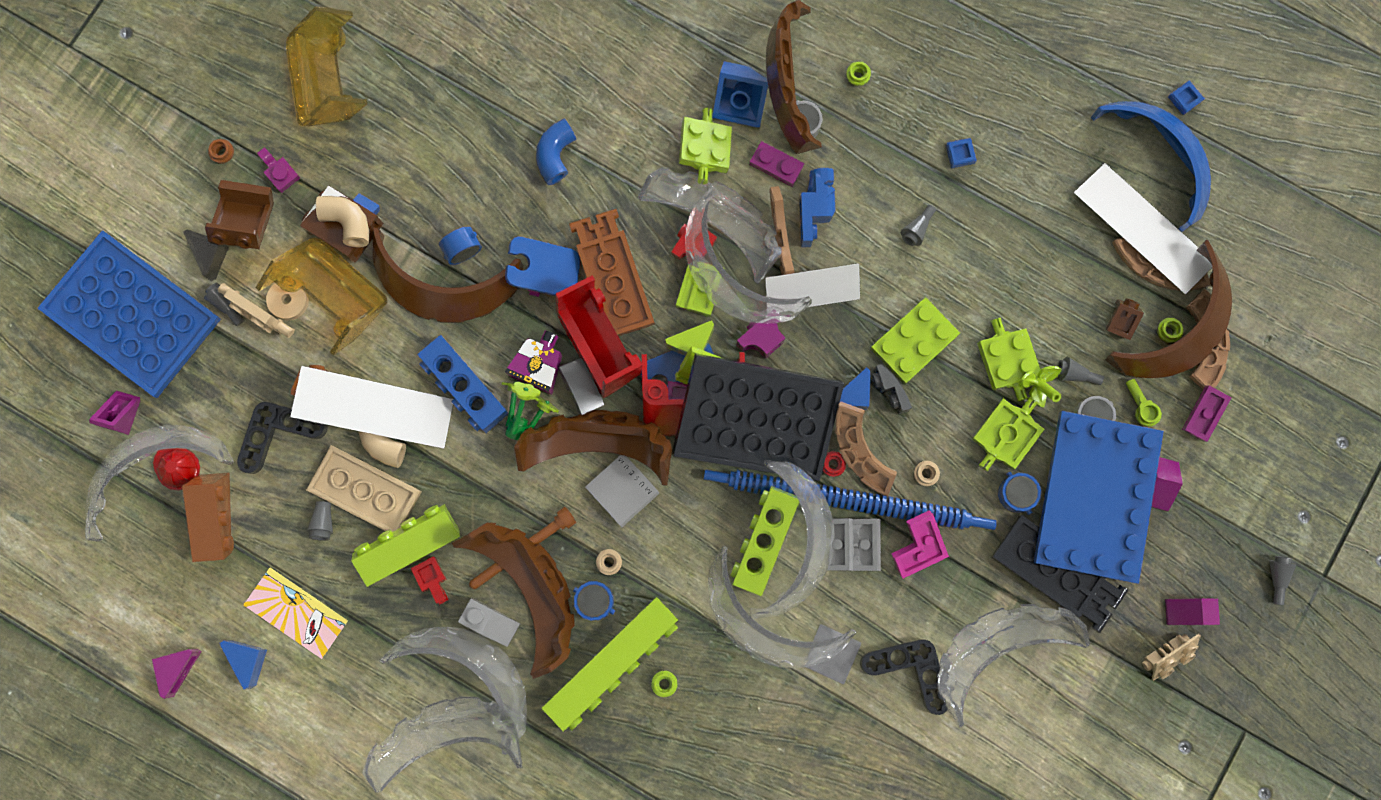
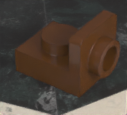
M1126 298L1125 301L1117 299L1115 303L1117 307L1106 330L1131 340L1144 312L1139 308L1140 304L1134 300Z

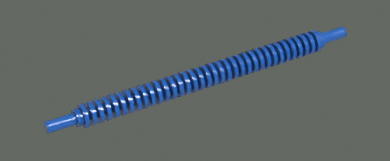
M705 469L704 480L727 483L729 487H734L733 490H737L738 486H741L740 491L743 492L745 487H747V492L749 493L751 488H754V494H757L758 489H760V495H762L764 490L769 491L770 487L773 486L800 496V502H804L806 497V503H810L811 498H813V504H817L819 500V505H824V501H826V506L830 507L831 502H833L832 507L837 508L839 503L840 509H843L846 504V510H850L852 505V511H857L859 506V512H863L864 508H866L865 512L870 513L872 509V514L876 515L879 510V515L883 516L885 512L886 517H890L892 512V518H897L899 513V519H903L905 515V520H910L911 516L914 518L930 510L939 526H943L945 523V527L952 526V528L956 529L958 526V529L961 530L970 526L995 530L996 520L972 516L965 509L960 511L959 508H955L953 511V507L946 508V506H941L940 508V505L936 504L933 509V504L928 503L926 505L925 502H922L920 505L919 501H915L913 506V500H908L906 504V499H902L900 503V498H895L893 502V497L889 496L886 501L885 495H882L880 500L879 494H875L873 499V493H869L866 498V492H862L860 496V491H855L853 495V490L849 489L848 494H846L847 489L842 488L840 493L839 487H836L835 492H833V486H829L828 491H826L827 485H822L820 490V484H816L815 488H813V483H809V486L806 487L807 482L803 481L802 486H800V481L796 480L795 485H793V479H789V483L786 484L787 478H783L782 483H780V477H776L774 482V476H770L769 480H767V475L764 474L762 479H760V474L758 473L756 478H753L754 473L752 472L747 477V471H743V476H740L741 470H737V472L731 471L728 474Z

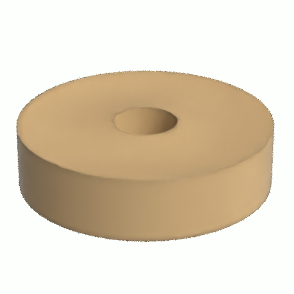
M286 279L278 281L270 287L266 296V304L269 311L277 318L290 321L299 318L305 313L309 304V297L305 288L298 282ZM291 296V301L288 304H284V299Z

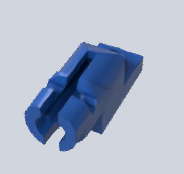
M832 168L811 170L809 173L808 191L801 192L799 199L801 247H811L813 239H817V224L812 223H829L836 211L835 189L831 187L834 182V170Z

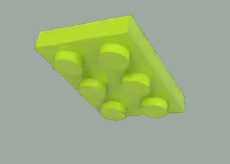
M925 297L870 349L905 385L949 345L960 332Z

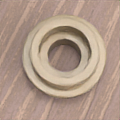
M922 461L914 469V478L922 486H932L939 479V468L931 461ZM924 469L930 471V478H924L922 476V471Z
M606 549L597 556L596 565L601 573L613 575L620 570L622 559L615 550ZM606 558H613L614 564L612 567L605 566L604 561Z

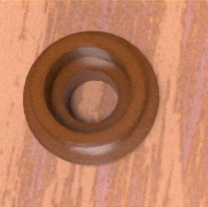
M217 139L209 145L208 154L214 162L224 164L232 159L234 148L229 141ZM225 149V153L219 155V151Z

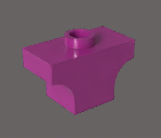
M773 308L761 320L758 318L754 319L746 327L748 331L736 343V346L742 352L756 350L766 359L784 343L785 337L777 326L781 318V314L777 309Z

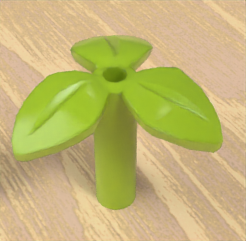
M1047 366L1039 371L1038 377L1035 376L1033 371H1029L1021 378L1020 385L1024 388L1033 386L1029 395L1034 399L1033 401L1036 400L1038 402V406L1043 408L1047 397L1054 402H1058L1061 399V394L1046 382L1054 380L1062 369L1056 366Z

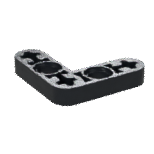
M261 402L253 411L237 459L238 468L247 474H256L261 471L275 429L311 439H320L327 432V424L317 423L320 426V430H315L312 434V430L304 427L303 422L315 424L316 422L297 418L296 424L289 428L285 426L284 419L287 415L291 414V408L270 402ZM269 407L272 416L266 417L264 421V416L261 415V412L267 411ZM264 422V424L268 426V429H265L261 426H257V423L263 424ZM262 431L265 435V440L262 444L255 445L252 441V436L254 433ZM249 447H252L256 450H261L260 454L254 452L253 454V452L249 450ZM253 455V460L256 461L255 466L251 465L248 469L245 461L246 459H251Z
M925 639L915 640L870 651L862 656L860 661L861 668L866 674L872 676L914 666L926 710L935 715H942L948 710L949 698L936 649L930 641ZM920 644L929 648L926 658L923 659L922 655L912 656L914 662H910V653L906 647L911 646L910 651L919 650ZM895 650H901L905 655V660L900 665H895L891 661V654ZM886 652L885 658L889 668L885 669L884 663L876 665L875 671L870 667H866V663L870 661L869 657L873 656L875 660L884 659L881 653ZM928 669H932L937 675L936 681L930 685L926 684L923 680V673ZM940 686V691H935L936 697L943 700V703L939 705V710L936 707L930 706V702L934 701L932 692L926 693V689H935Z

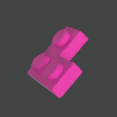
M930 510L906 521L914 543L891 553L898 573L903 579L949 557L934 515Z

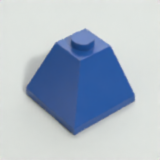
M724 61L720 71L712 118L760 128L768 90L767 79L748 66Z

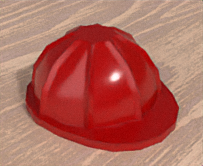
M168 445L158 450L154 456V471L162 485L170 490H183L182 486L200 473L199 459L186 448Z

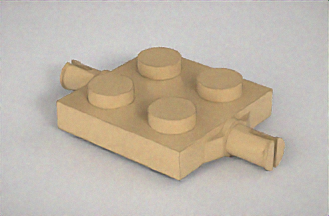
M225 283L219 286L218 292L231 301L229 307L268 333L274 330L279 334L282 333L287 336V338L294 334L295 329L286 325L283 320H277L241 296L239 291H235Z

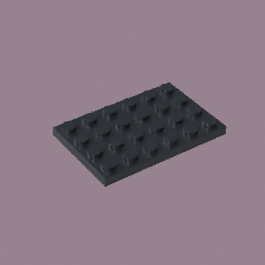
M695 353L672 455L674 457L820 481L845 383L840 380Z

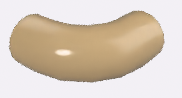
M317 197L316 214L320 222L335 221L341 223L343 226V243L345 245L364 247L369 244L367 217L357 204L344 197Z
M358 431L362 446L373 459L395 468L401 466L406 452L405 443L391 440L385 436Z

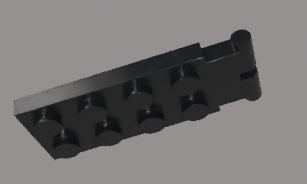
M1020 515L991 558L1076 618H1080L1082 615L1093 623L1091 628L1101 633L1113 615L1105 608L1109 605L1113 609H1117L1127 594L1128 589L1122 585L1116 588L1106 581L1105 577L1033 563L1039 527L1023 515Z

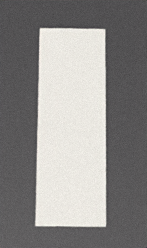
M1102 165L1074 192L1183 293L1186 294L1212 268L1211 263L1196 251L1198 247L1108 165Z
M301 366L291 417L444 448L453 406L451 401L453 399Z

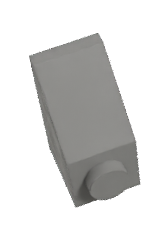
M472 598L458 621L475 632L507 647L520 626V623Z

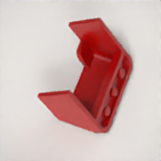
M592 275L556 293V314L578 356L586 364L602 398H605L639 376L643 365L637 354L632 355L623 346L604 311L603 303L606 302V299L600 288L595 289V279Z
M739 352L737 361L745 363V352ZM642 354L643 422L646 424L650 422L656 424L664 436H676L684 399L669 400L668 388L664 382L656 379L647 380V354Z

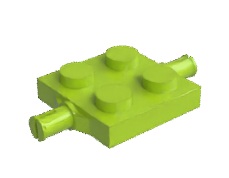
M708 108L703 109L702 120L684 117L682 121L679 164L691 166L698 170L697 182L699 184L702 182V185L708 183V172L727 173L730 164L732 127L712 122L713 110L711 108L709 111Z
M1001 318L991 320L995 335L992 338L979 341L977 345L992 389L1014 388L1017 401L1026 400L1028 397L1024 387L1020 385L1021 378L1029 371H1033L1035 376L1038 377L1040 371L1027 329L1005 332Z
M1029 397L1022 408L1013 406L1004 398L999 402L972 438L987 453L979 464L980 468L988 471L995 460L1012 470L1016 469L1045 430L1029 415L1038 404L1036 400L1033 401L1034 399Z

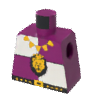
M545 330L540 342L528 338L507 367L505 373L508 377L524 384H531L534 388L552 395L559 372L558 367L562 360L561 352L553 349L558 336Z

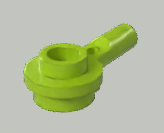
M1135 378L1126 382L1125 384L1138 405L1135 411L1136 420L1146 427L1155 426L1161 419L1162 413L1160 408L1151 400H1146Z

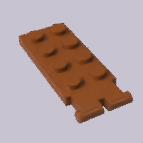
M617 209L597 214V224L592 225L590 217L569 223L572 233L577 232L581 244L576 245L586 277L588 278L593 275L595 289L600 288L606 299V302L603 303L604 311L617 335L621 336L655 325L624 230L618 231L615 219L619 218Z

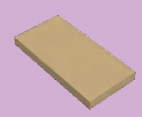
M332 445L306 489L384 531L391 530L392 532L401 528V524L408 519L422 491Z

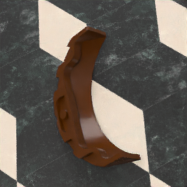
M800 0L791 2L783 9L771 28L766 47V73L772 105L781 130L796 154L822 147L821 142L812 136L808 120L800 112L796 103L790 22L798 20L800 16L811 13L810 7Z
M373 227V262L377 275L390 296L416 316L427 320L435 319L440 323H461L466 320L481 318L492 313L494 309L502 305L509 297L511 298L518 290V287L507 283L505 279L506 268L486 281L466 287H440L422 282L407 274L392 260L383 245V233L379 228ZM515 258L510 266H515L523 271L521 259Z
M1207 239L1196 250L1211 263L1213 268L1209 276L1210 285L1213 287L1212 294L1204 315L1186 336L1168 347L1147 353H1121L1113 351L1105 360L1123 375L1132 378L1171 377L1189 370L1202 362L1211 354L1213 347L1220 343L1230 321L1232 292L1226 270Z
M591 410L585 414L568 418L564 414L553 417L548 424L535 430L530 427L522 433L515 444L514 450L518 471L523 472L543 461L567 454L581 452L619 454L643 463L658 476L662 485L667 486L672 446L670 440L665 438L656 424L652 422L646 424L640 421L637 415L621 411Z
M485 523L454 541L452 545L454 548L469 549L492 559L513 578L520 588L529 606L535 629V658L530 673L532 679L552 672L568 659L571 651L568 648L571 629L574 627V614L570 613L568 602L571 595L562 573L556 567L555 561L540 544L535 545L525 537L526 533L519 529L512 530L496 525V523Z

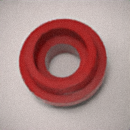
M836 451L828 452L822 471L830 477L841 475L846 469V462L842 454ZM830 460H835L838 463L836 469L829 467Z

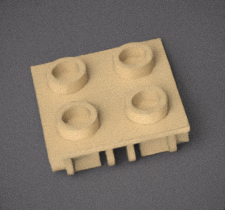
M1186 634L1182 636L1177 635L1168 644L1165 643L1163 645L1166 652L1159 647L1157 651L1155 650L1146 656L1142 664L1147 671L1153 670L1152 680L1154 681L1159 677L1165 679L1174 672L1175 669L1173 667L1179 663L1185 665L1193 660L1196 656L1194 653L1198 649L1200 635L1198 634L1192 639Z

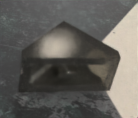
M191 230L183 231L202 275L211 282L216 280L229 247L225 244L217 245L208 242L207 236Z

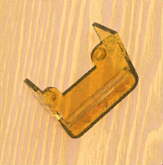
M315 6L287 36L286 52L297 122L301 126H316L349 120L367 105V99L343 95L336 53L345 45L346 36L343 33L342 27L353 17L352 11Z
M310 238L272 259L255 287L258 291H261L275 282L286 292H297L303 289L338 320L333 327L338 340L330 351L332 355H335L354 342L381 313L388 302L387 297L382 291L328 244L317 238Z

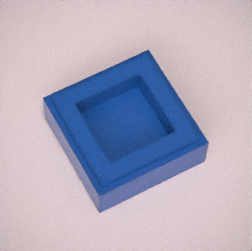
M1190 80L1168 96L1182 115H1185L1205 99Z
M971 138L946 144L951 169L976 163L977 160Z

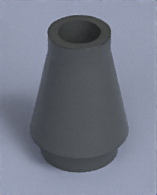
M323 501L315 503V509L307 529L310 539L319 541L330 540V535L333 534L331 503Z

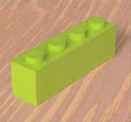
M445 504L440 507L434 505L424 511L425 515L415 520L412 517L401 524V528L393 532L387 530L377 537V541L368 544V542L363 543L354 549L351 562L367 587L460 537L459 528Z

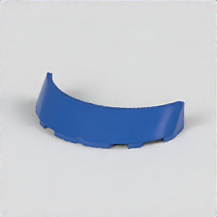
M1123 101L1098 107L1091 116L1093 121L1109 112H1113L1123 119H1131L1135 116L1143 115L1152 121L1195 176L1196 192L1189 200V207L1192 211L1191 216L1178 230L1183 232L1199 221L1208 204L1211 175L1203 147L1191 130L1171 113L1146 103Z

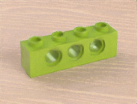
M773 486L770 487L769 491H763L759 501V505L763 506L760 515L754 514L749 527L753 530L750 539H744L740 549V553L744 554L741 563L735 562L730 575L734 577V586L759 596L763 595L799 504V496ZM771 509H776L780 512L781 518L777 522H770L766 517V513ZM762 533L768 534L771 537V543L767 546H761L757 542L758 535ZM750 558L760 559L762 566L757 570L749 568L747 561Z

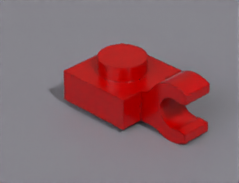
M435 556L411 568L421 591L425 592L430 589L436 604L439 603L441 605L449 600L440 584L447 579Z

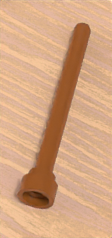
M563 507L557 512L558 515L554 517V521L530 537L529 540L538 545L560 528L562 530L566 527L569 529L577 522L570 511ZM494 563L469 582L470 588H479L501 572L503 568Z

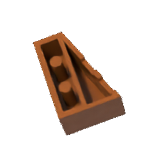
M230 472L198 475L182 486L192 562L224 560L232 553L234 548V540L231 536Z

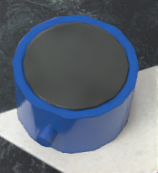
M462 227L449 233L438 244L444 254V258L450 265L459 264L472 258L482 248L476 237L477 233L471 227Z
M1011 471L1006 473L1008 478L1002 481L998 489V497L1002 506L1010 512L1022 513L1026 511L1028 515L1033 513L1031 508L1038 504L1041 497L1039 483L1029 474L1016 473L1012 475Z
M593 581L581 585L579 589L574 588L573 592L576 593L574 596V606L577 613L583 618L590 621L601 620L607 617L609 613L612 615L615 613V610L612 609L614 606V596L611 589L605 584Z

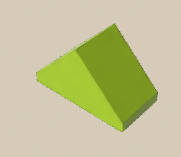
M711 320L665 339L667 349L686 356L691 346L705 351L714 330V323Z

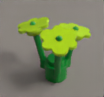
M516 381L514 383L502 382L501 385H507V390L512 391L508 419L505 424L507 426L505 432L507 437L518 441L524 431L530 427L534 429L544 412L548 414L551 411L559 412L549 401L540 397L541 391L534 388L533 385ZM518 397L520 398L516 415L514 416L516 399ZM535 399L538 401L537 407L540 409L528 425V420L521 417L525 401Z

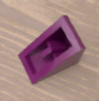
M115 391L89 419L90 424L129 435L140 404V397Z
M1159 457L1152 508L1163 511L1170 510L1183 485L1179 462Z
M1165 599L1167 625H1220L1218 599Z
M187 649L152 659L160 697L166 699L176 695L201 654V650Z

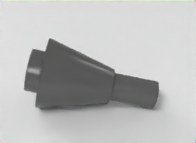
M928 205L921 215L901 230L902 239L906 244L910 246H920L922 244L929 220L936 212V208L933 205Z
M214 283L205 290L206 295L204 299L224 314H227L236 326L243 323L244 319L241 315L229 307L231 301L218 292L220 285Z
M1068 356L1057 364V367L1062 369L1058 375L1060 381H1088L1097 385L1103 383L1104 376L1090 372Z
M1275 556V560H1269L1273 586L1275 587L1273 603L1284 605L1286 588H1288L1297 564L1292 563V558Z

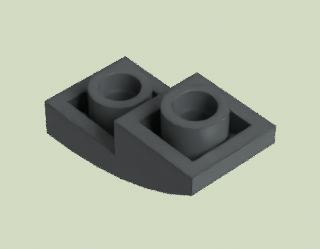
M582 358L575 359L558 367L566 390L570 391L579 414H585L604 405L598 388Z
M882 364L877 365L874 369V374H872L875 388H879L881 394L891 391L892 394L889 395L890 403L893 409H897L898 414L908 412L912 409V406L903 387Z

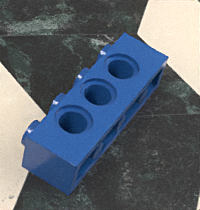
M441 335L417 354L422 359L419 365L428 375L433 372L438 378L435 382L444 393L449 391L454 396L451 402L460 412L466 410L471 416L468 422L476 431L482 429L485 433H488L509 414ZM451 362L450 370L446 373H441V364ZM461 380H466L468 383L467 388L462 392L456 391V384ZM476 399H483L484 406L478 411L472 410V403Z

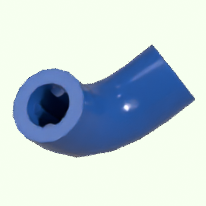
M564 118L553 124L542 134L536 147V163L547 185L559 182L568 174L566 167L561 161L560 153L565 146L576 140V136Z

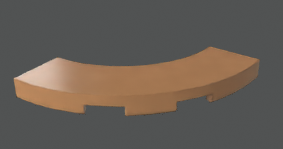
M779 186L770 187L771 213L776 232L774 236L777 253H779L781 275L793 274L794 267L787 238L782 194Z
M1123 237L1112 242L1120 258L1138 276L1159 287L1181 291ZM1206 273L1189 291L1211 286L1208 274Z
M1206 289L1202 290L1185 307L1194 317L1196 323L1204 315L1211 298V294ZM1227 329L1220 343L1213 347L1208 357L1197 364L1189 376L1202 390H1204L1206 385L1215 388L1225 372L1228 351H1230V337Z
M840 401L836 414L835 429L842 457L848 467H851L865 485L888 497L897 472L882 464L868 448L862 429L865 410Z

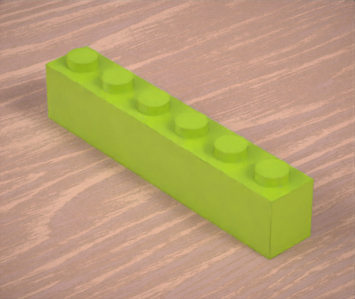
M656 597L548 701L542 709L563 732L568 727L572 731L583 721L580 715L587 708L592 712L602 702L599 697L606 690L611 693L622 683L618 678L625 671L630 675L640 665L637 660L644 653L649 656L659 647L656 641L664 635L668 638L678 628L675 624L678 619Z

